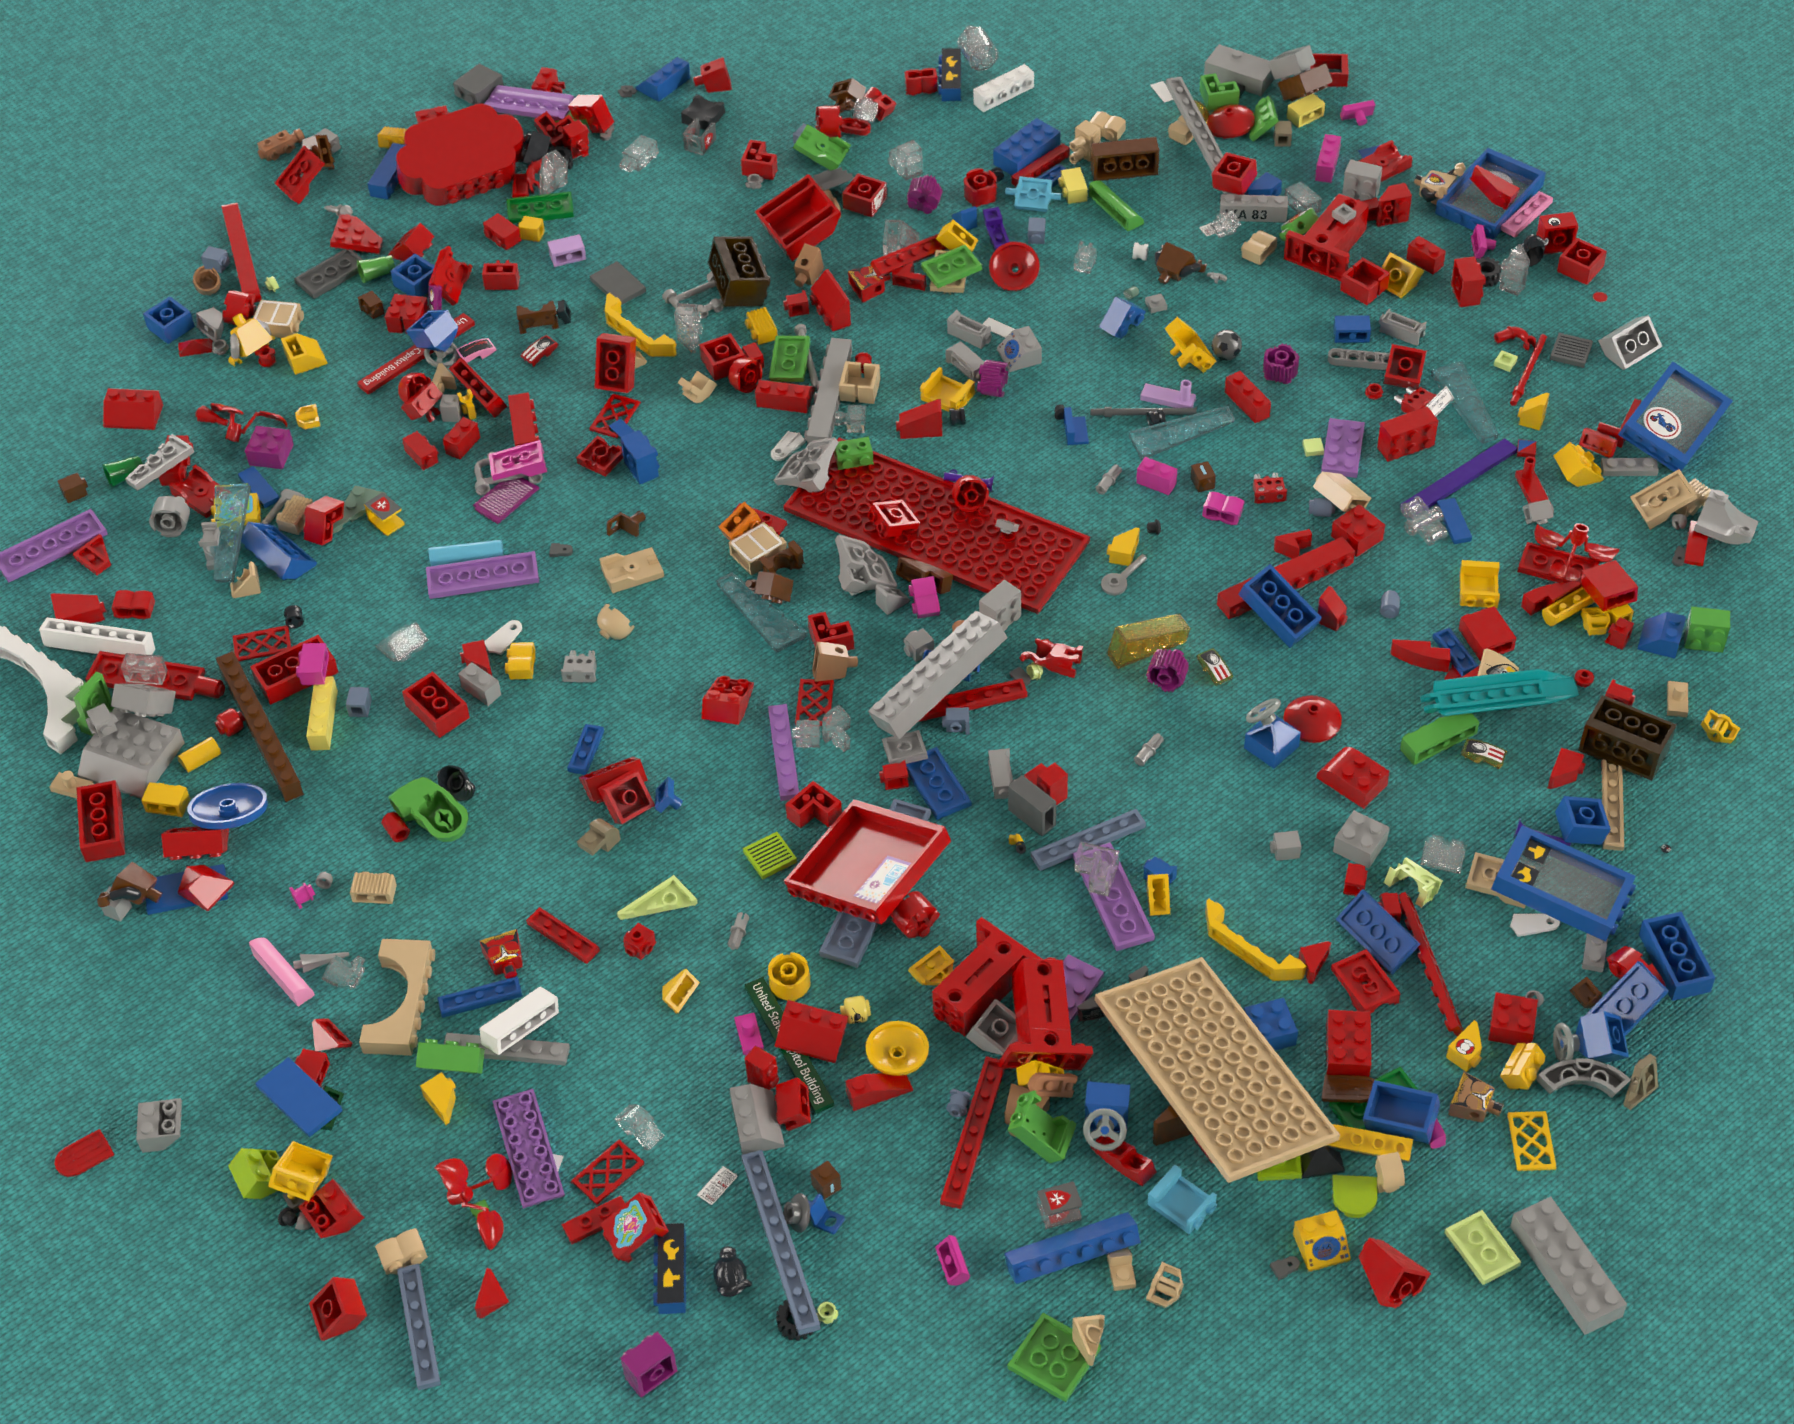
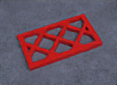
M612 394L589 430L618 438L619 435L610 431L611 428L607 425L606 421L614 418L617 421L619 420L618 417L627 415L624 420L627 424L641 401ZM614 399L621 401L620 403L611 405ZM634 404L633 408L629 410L626 405ZM623 406L625 411L615 413V408ZM611 410L612 415L603 417L606 411ZM603 422L605 427H596L598 423Z
M284 625L234 635L233 644L236 658L238 661L278 654L290 648L289 627ZM285 631L282 637L275 635L276 632ZM267 635L262 641L256 639L257 636ZM271 637L278 640L273 646L266 644ZM248 639L243 645L237 642V640ZM252 641L258 644L254 650L247 648ZM281 643L287 645L286 648L277 649ZM262 647L269 649L266 652L257 653ZM243 650L250 653L249 655L239 657Z
M800 679L795 725L830 726L834 680L815 682L814 679ZM804 684L813 686L806 692L803 690ZM823 685H830L829 691L827 692L823 691L820 687ZM817 690L822 695L814 700L810 694ZM806 697L811 703L803 707L802 699ZM826 698L828 706L823 708L819 702ZM815 705L820 711L812 715L808 710ZM805 713L809 719L800 720V715ZM822 714L826 715V721H819L817 718Z
M618 1139L575 1176L571 1183L598 1205L645 1163ZM618 1146L623 1150V1155H610ZM634 1159L637 1162L632 1168L626 1169V1160ZM607 1160L606 1169L594 1170V1167L599 1162ZM610 1160H622V1169H610ZM606 1174L605 1183L593 1184V1175ZM609 1174H622L617 1181L609 1183ZM584 1175H590L589 1184H581L579 1180ZM605 1188V1191L598 1197L592 1194L593 1189Z

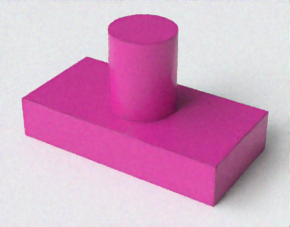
M1374 100L1343 106L1340 114L1342 121L1356 118L1359 126L1366 124L1367 119L1365 116L1373 115L1375 108Z
M1477 224L1471 235L1475 258L1481 259L1487 249H1495L1496 240L1487 239L1484 226Z
M755 1013L734 1017L743 1055H747L754 1046L764 1050Z

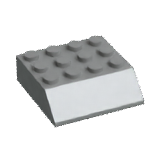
M114 707L112 711L118 721L115 723L117 731L100 739L97 733L93 735L83 748L77 775L79 778L93 781L96 784L116 780L120 792L142 799L149 782L156 783L185 743L180 729L137 716L130 712L117 711L118 708Z

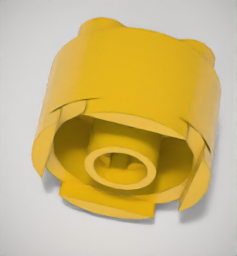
M791 952L788 955H783L782 953L770 961L768 966L769 986L776 997L795 1002L807 993L811 984L807 960L803 956Z

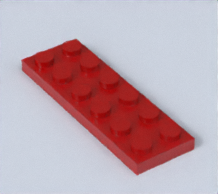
M99 651L85 681L87 683L95 672L103 674L106 685L109 688H114L115 684H145L176 691L175 698L192 701L195 695V681L198 676H204L206 672L203 667Z

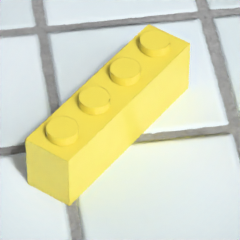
M334 676L326 677L325 684L313 685L306 736L311 751L330 750L338 692Z

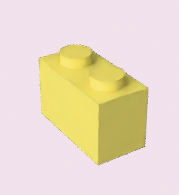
M1314 93L1288 105L1287 119L1300 128L1324 116L1325 102Z
M1081 168L1061 170V177L1058 179L1059 186L1062 187L1063 198L1067 199L1068 204L1087 201L1088 188Z

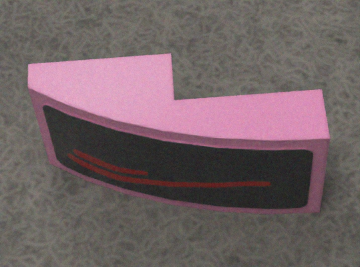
M489 338L476 340L456 349L459 356L466 363L479 355L484 359L497 351Z

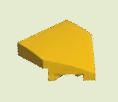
M939 945L912 965L908 972L921 985H939L953 971L954 959Z

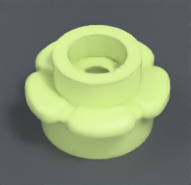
M273 276L266 277L267 281L264 283L267 289L276 292L275 290L279 286Z
M1032 662L1026 668L1031 680L1041 678L1043 674L1042 666Z
M824 1302L817 1308L818 1320L823 1321L825 1324L832 1323L838 1317V1310L830 1302Z

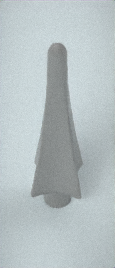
M349 952L300 954L301 960L293 961L294 969L302 968L303 973L329 962L348 957L350 954Z

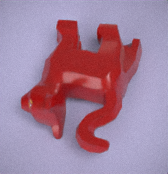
M1035 638L1037 645L1036 653L1027 651L1023 652L1019 657L1022 662L1030 659L1036 665L1045 667L1051 672L1075 678L1076 669H1072L1073 662L1075 664L1081 663L1083 646L1075 648L1065 644H1054L1048 639L1041 640Z

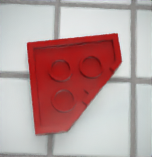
M340 214L330 240V247L380 254L383 245V239L359 218L348 214Z

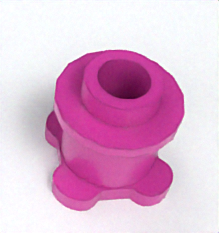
M303 883V886L295 890L292 887L289 888L299 909L303 908L301 904L308 900L313 901L312 896L315 895V892L310 884L306 885Z

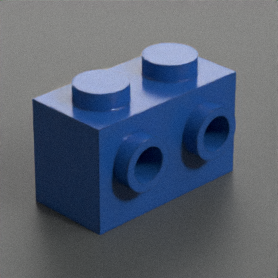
M1335 316L1333 326L1335 343H1369L1371 335L1370 316Z

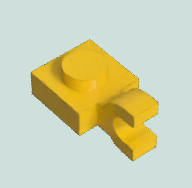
M468 389L465 396H462L460 392L457 393L460 402L463 403L461 405L463 414H467L470 420L476 419L475 408L472 403V391Z

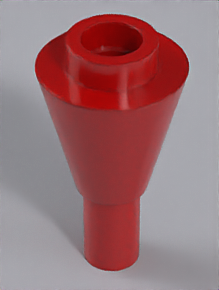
M205 405L199 407L196 411L198 422L228 425L227 419L219 417Z

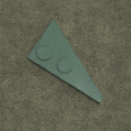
M354 486L344 502L343 518L333 524V534L343 529L342 525L349 520L353 522L364 515L366 512L364 504L382 492Z

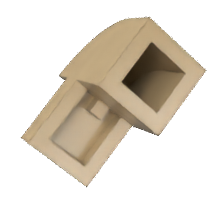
M699 371L696 372L690 382L682 377L678 384L683 386L682 390L684 392L682 394L695 403H701L708 398L717 386V383Z

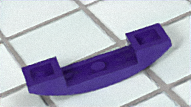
M999 207L982 210L994 251L1001 245L1010 242L1003 225V217Z

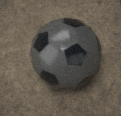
M1221 330L1212 339V351L1221 360L1234 359L1241 352L1242 340L1239 334L1233 330Z

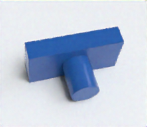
M667 777L656 789L655 809L660 813L668 806L677 810L683 803V800L674 795V780L670 777Z

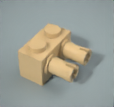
M1087 120L1075 127V140L1069 143L1070 149L1074 151L1069 156L1072 164H1076L1082 158L1091 161V143H1100L1101 128Z

